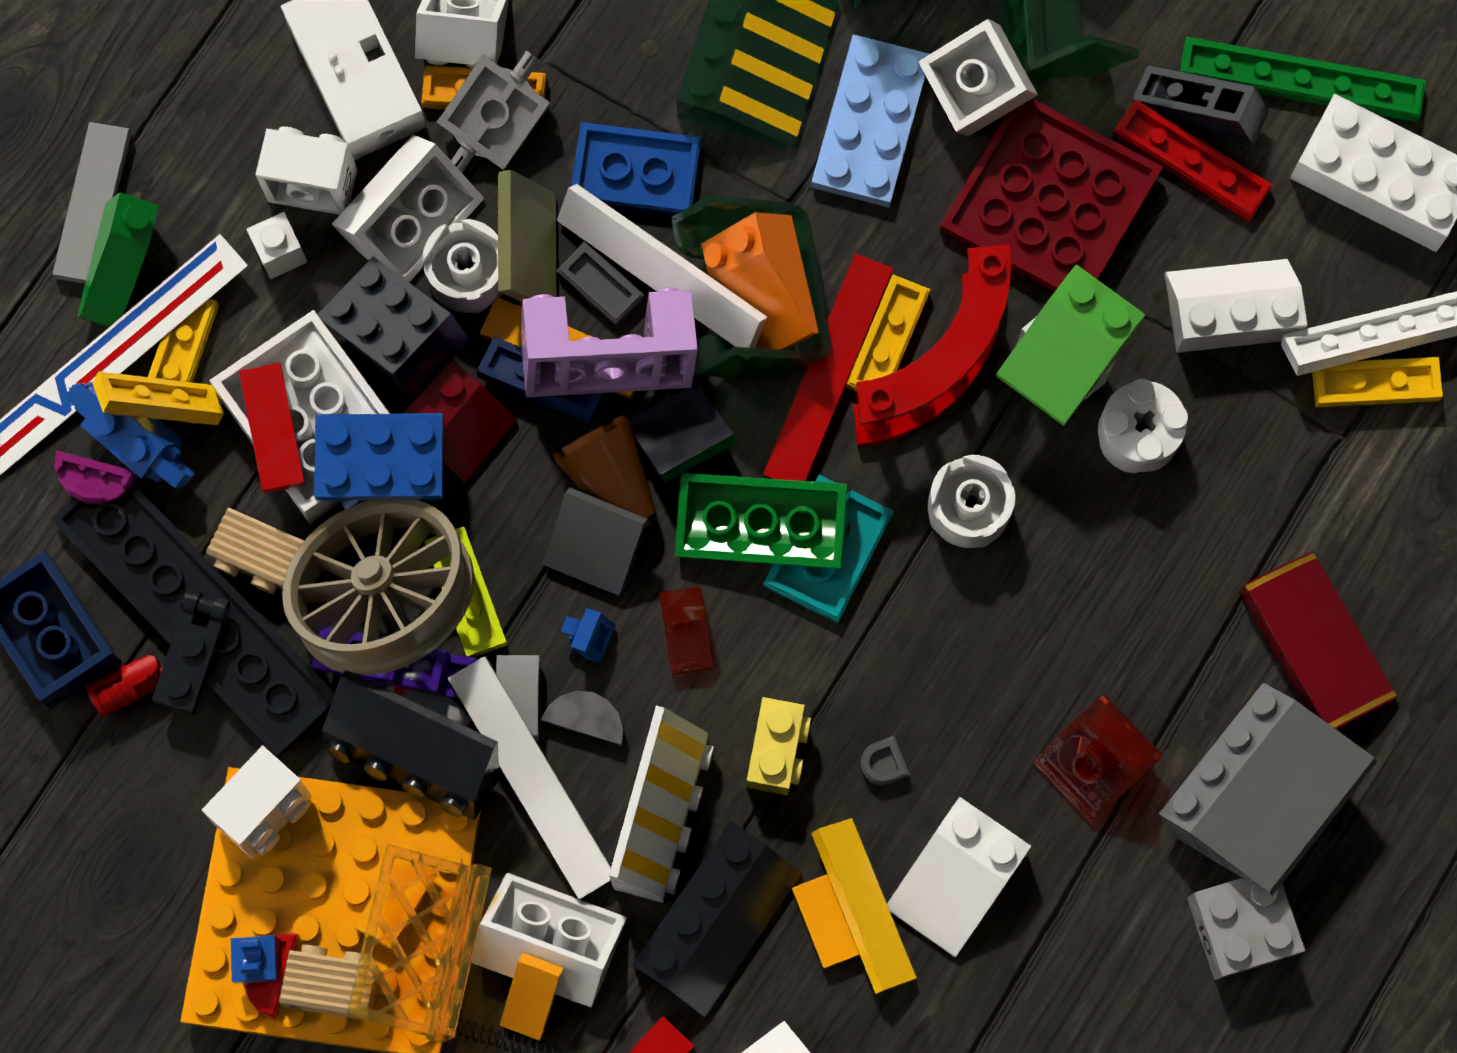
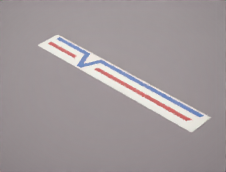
M221 234L0 419V475L77 411L74 409V405L71 406L67 398V392L72 385L93 382L98 371L122 373L248 266Z

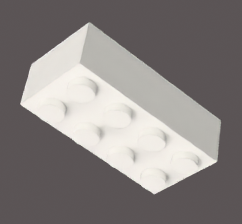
M1334 94L1290 179L1437 252L1457 219V155Z

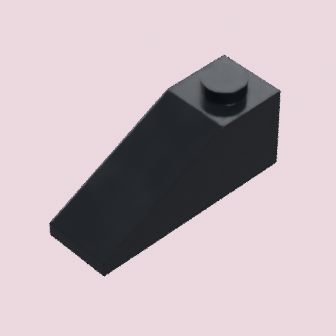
M1149 65L1132 98L1133 102L1136 99L1160 115L1214 138L1254 146L1269 114L1267 106L1254 86Z

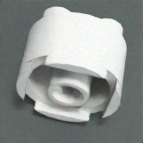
M466 219L450 225L440 226L430 235L423 249V268L429 288L438 302L456 312L480 314L486 308L493 305L497 297H501L503 293L498 291V235L494 230L479 221ZM470 262L473 263L472 268H465L464 270H459L460 265L467 267L470 264Z
M1138 379L1119 388L1108 400L1098 422L1100 447L1106 459L1118 469L1129 473L1152 472L1164 467L1175 455L1186 433L1188 414L1179 398L1167 387L1147 379ZM1144 423L1148 426V429L1139 432L1135 427L1137 424Z
M968 455L949 462L938 471L933 480L928 499L930 524L944 540L953 545L964 548L986 547L1002 534L1009 522L1015 505L1014 487L1004 468L988 457ZM969 495L977 498L973 508L965 505Z

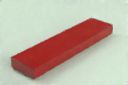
M1136 99L1113 131V137L1151 161L1163 166L1167 171L1247 221H1250L1273 186L1268 181Z

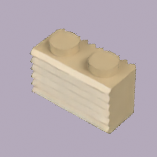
M228 508L222 517L221 523L218 525V530L215 532L206 553L215 561L213 567L216 570L236 578L238 572L253 578L251 585L269 594H274L276 589L283 591V583L289 564L304 541Z
M302 945L301 952L289 951L279 1000L283 1007L370 1021L380 970L377 964L370 963V955L347 951L345 952L344 959L327 956L328 949L313 945Z

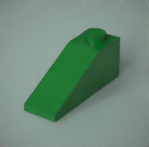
M121 192L106 202L77 318L109 328L124 315L150 244L159 205Z

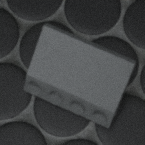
M1262 683L1160 811L1159 815L1177 839L1273 896L1375 766L1377 760L1302 704L1271 686Z

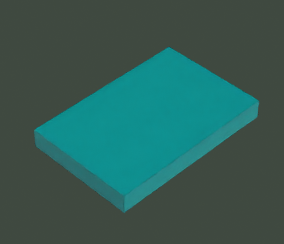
M818 475L815 481L835 483L821 475ZM851 490L842 569L773 564L763 583V587L835 623H839L894 511Z

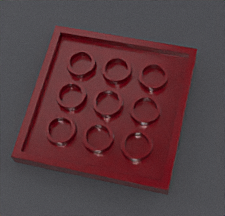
M1031 99L1007 113L940 224V231L971 248L1010 244L1011 269L1054 292L1075 265H1078L1099 280L1159 179L1163 166Z

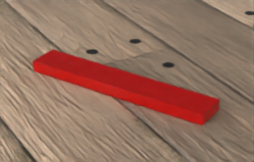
M855 253L764 470L763 478L807 480L893 273L892 267Z

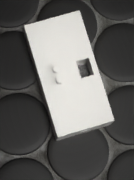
M292 0L281 5L287 25L345 143H348L354 160L427 128L417 99L368 0Z

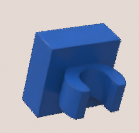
M586 608L581 621L566 616L560 632L569 635L568 639L573 641L571 648L585 659L600 664L616 625L601 612Z
M275 935L231 938L232 983L246 984L279 981L278 943Z

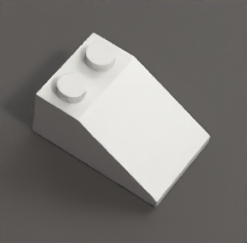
M959 797L887 903L889 911L953 957H956L1031 848V845Z

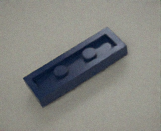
M494 336L477 369V377L526 397L522 348ZM606 393L526 398L591 424Z

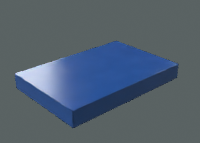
M581 122L571 186L578 184L612 209L691 218L701 137Z

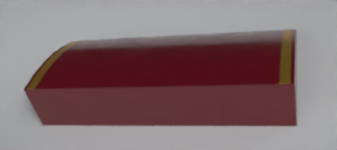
M1313 551L1251 580L1239 590L1305 707L1330 726L1339 730L1398 698Z

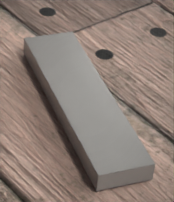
M89 122L52 274L55 279L86 283L105 204L117 195L131 138L129 128Z

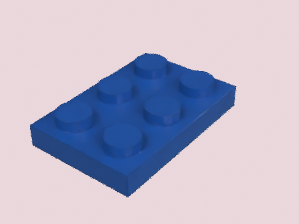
M443 413L315 415L314 498L316 501L443 499Z

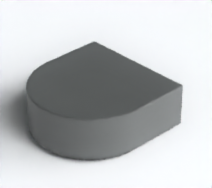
M895 736L871 744L862 754L860 762L862 774L874 785L885 786L910 776Z

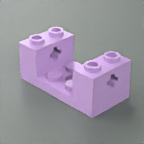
M663 288L657 292H649L644 337L630 334L620 339L600 340L597 337H584L578 341H569L565 297L540 294L532 298L523 299L521 348L526 397L691 388L698 351L691 290Z

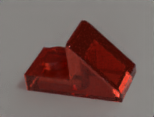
M701 587L659 592L671 674L679 675L713 669Z

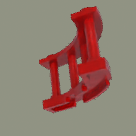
M1010 244L968 248V273L961 276V306L943 337L927 353L915 362L892 374L873 380L856 382L858 404H853V417L857 448L880 445L909 435L911 431L939 418L968 391L990 355L1005 309L1011 276Z

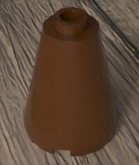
M625 414L614 419L611 424L593 430L565 446L561 451L553 454L556 463L583 493L647 518L645 528L653 524L649 516L656 513L631 425Z

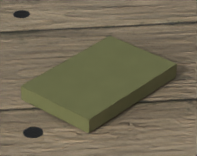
M512 170L498 172V291L523 302V299L532 298L540 294L557 297L556 193Z

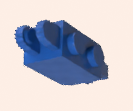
M88 382V384L76 383L69 388L67 392L68 402L71 403V406L74 405V409L85 417L80 426L140 478L150 477L156 482H161L164 479L174 488L186 487L195 473L178 458L182 453L179 448L183 444L180 437L159 419L103 413L92 384L93 382Z

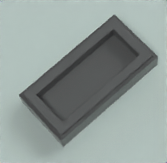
M585 241L556 270L560 278L616 328L645 299L641 291Z

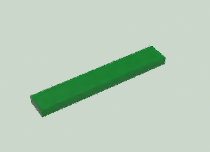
M1187 36L1184 41L1179 72L1254 86L1259 94L1328 106L1333 95L1336 94L1376 115L1418 122L1420 119L1426 83L1424 79Z

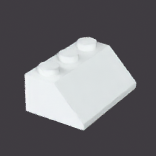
M412 135L332 225L367 260L375 257L407 282H410L423 267V249L430 235L440 226L465 220L482 202L484 197L435 143Z
M1288 259L1165 273L1176 353L1282 341L1283 334L1303 330L1307 327L1301 284Z
M506 873L480 923L470 962L513 978L522 953L529 954L563 967L556 991L557 995L592 1007L604 981L627 917Z

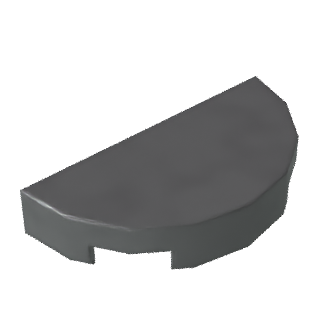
M574 691L561 695L548 705L541 718L542 723L622 747L624 730L619 713L609 700L594 692Z

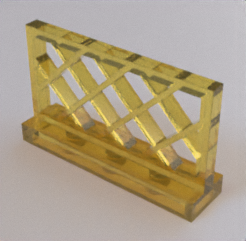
M390 843L386 846L346 1015L424 1035L427 1040L444 1043L455 1037L492 868L479 864L468 866ZM395 857L410 861L419 877L400 887L392 873ZM422 865L431 867L433 869L426 873ZM440 870L458 875L454 892L443 899L429 878ZM422 881L435 904L416 914L404 891ZM388 885H390L393 893L386 896ZM397 897L409 919L391 930L382 915L384 903ZM452 899L449 911L445 903ZM438 908L447 924L444 935L432 941L419 918ZM412 923L425 946L406 956L394 933ZM378 927H380L383 935L376 939ZM387 939L399 962L381 972L372 957L374 945ZM443 941L441 951L439 953L435 945ZM428 950L437 965V969L433 978L422 983L410 960ZM403 966L415 989L397 999L384 976ZM370 969L374 977L366 981L368 970ZM377 981L390 1003L379 1011L360 1007L364 988ZM433 983L430 995L426 987ZM417 992L427 1006L424 1023L409 1020L400 1005L401 1002ZM393 1008L397 1016L386 1014L385 1012Z

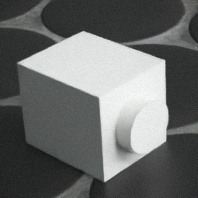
M285 212L247 228L270 279L307 263Z

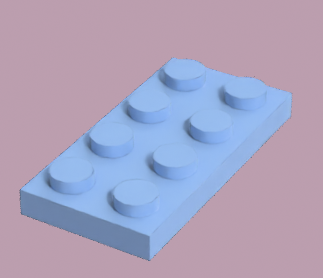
M853 34L815 167L811 188L890 208L926 77L918 61L930 55L929 53Z

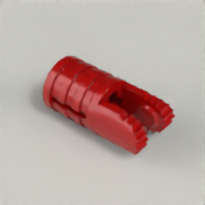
M152 654L147 655L127 665H122L117 670L111 671L93 682L85 684V687L97 712L104 718L110 713H114L120 710V708L126 707L130 703L138 701L141 697L155 691L163 666H160V661L156 656Z

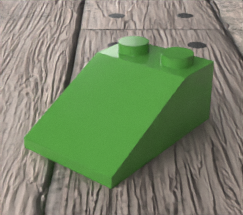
M1075 265L996 373V377L1064 426L1138 331L1145 314L1081 267Z

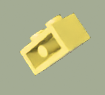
M762 697L746 788L788 796L790 783L799 785L803 760L797 759L795 756L798 742L807 743L811 718L803 717L805 705Z

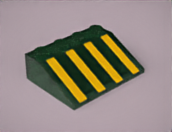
M708 0L677 98V118L794 150L839 2L836 0Z

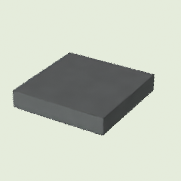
M569 488L565 493L542 565L619 596L624 589L647 518Z

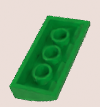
M682 473L680 478L675 557L842 569L851 486L841 483Z

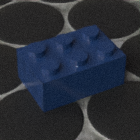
M45 550L0 579V642L39 701L52 710L85 688V684L95 681L122 663V660L56 561Z

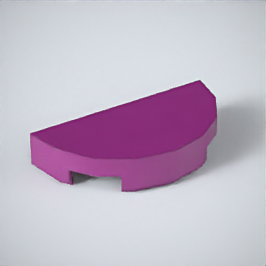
M56 450L54 467L60 483L72 497L86 504L103 505L116 501L131 490L138 478V475L132 470Z

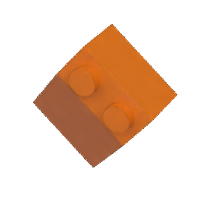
M755 212L701 243L708 276L768 317L756 347L752 351L758 362H764L819 333L791 215Z

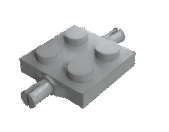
M527 50L514 70L502 68L483 55L438 119L437 123L451 132L459 144H461L451 159L455 166L459 163L457 168L461 173H463L474 155L485 157L505 170L550 106L551 102L535 92L527 81L529 75L538 62H540L537 57Z

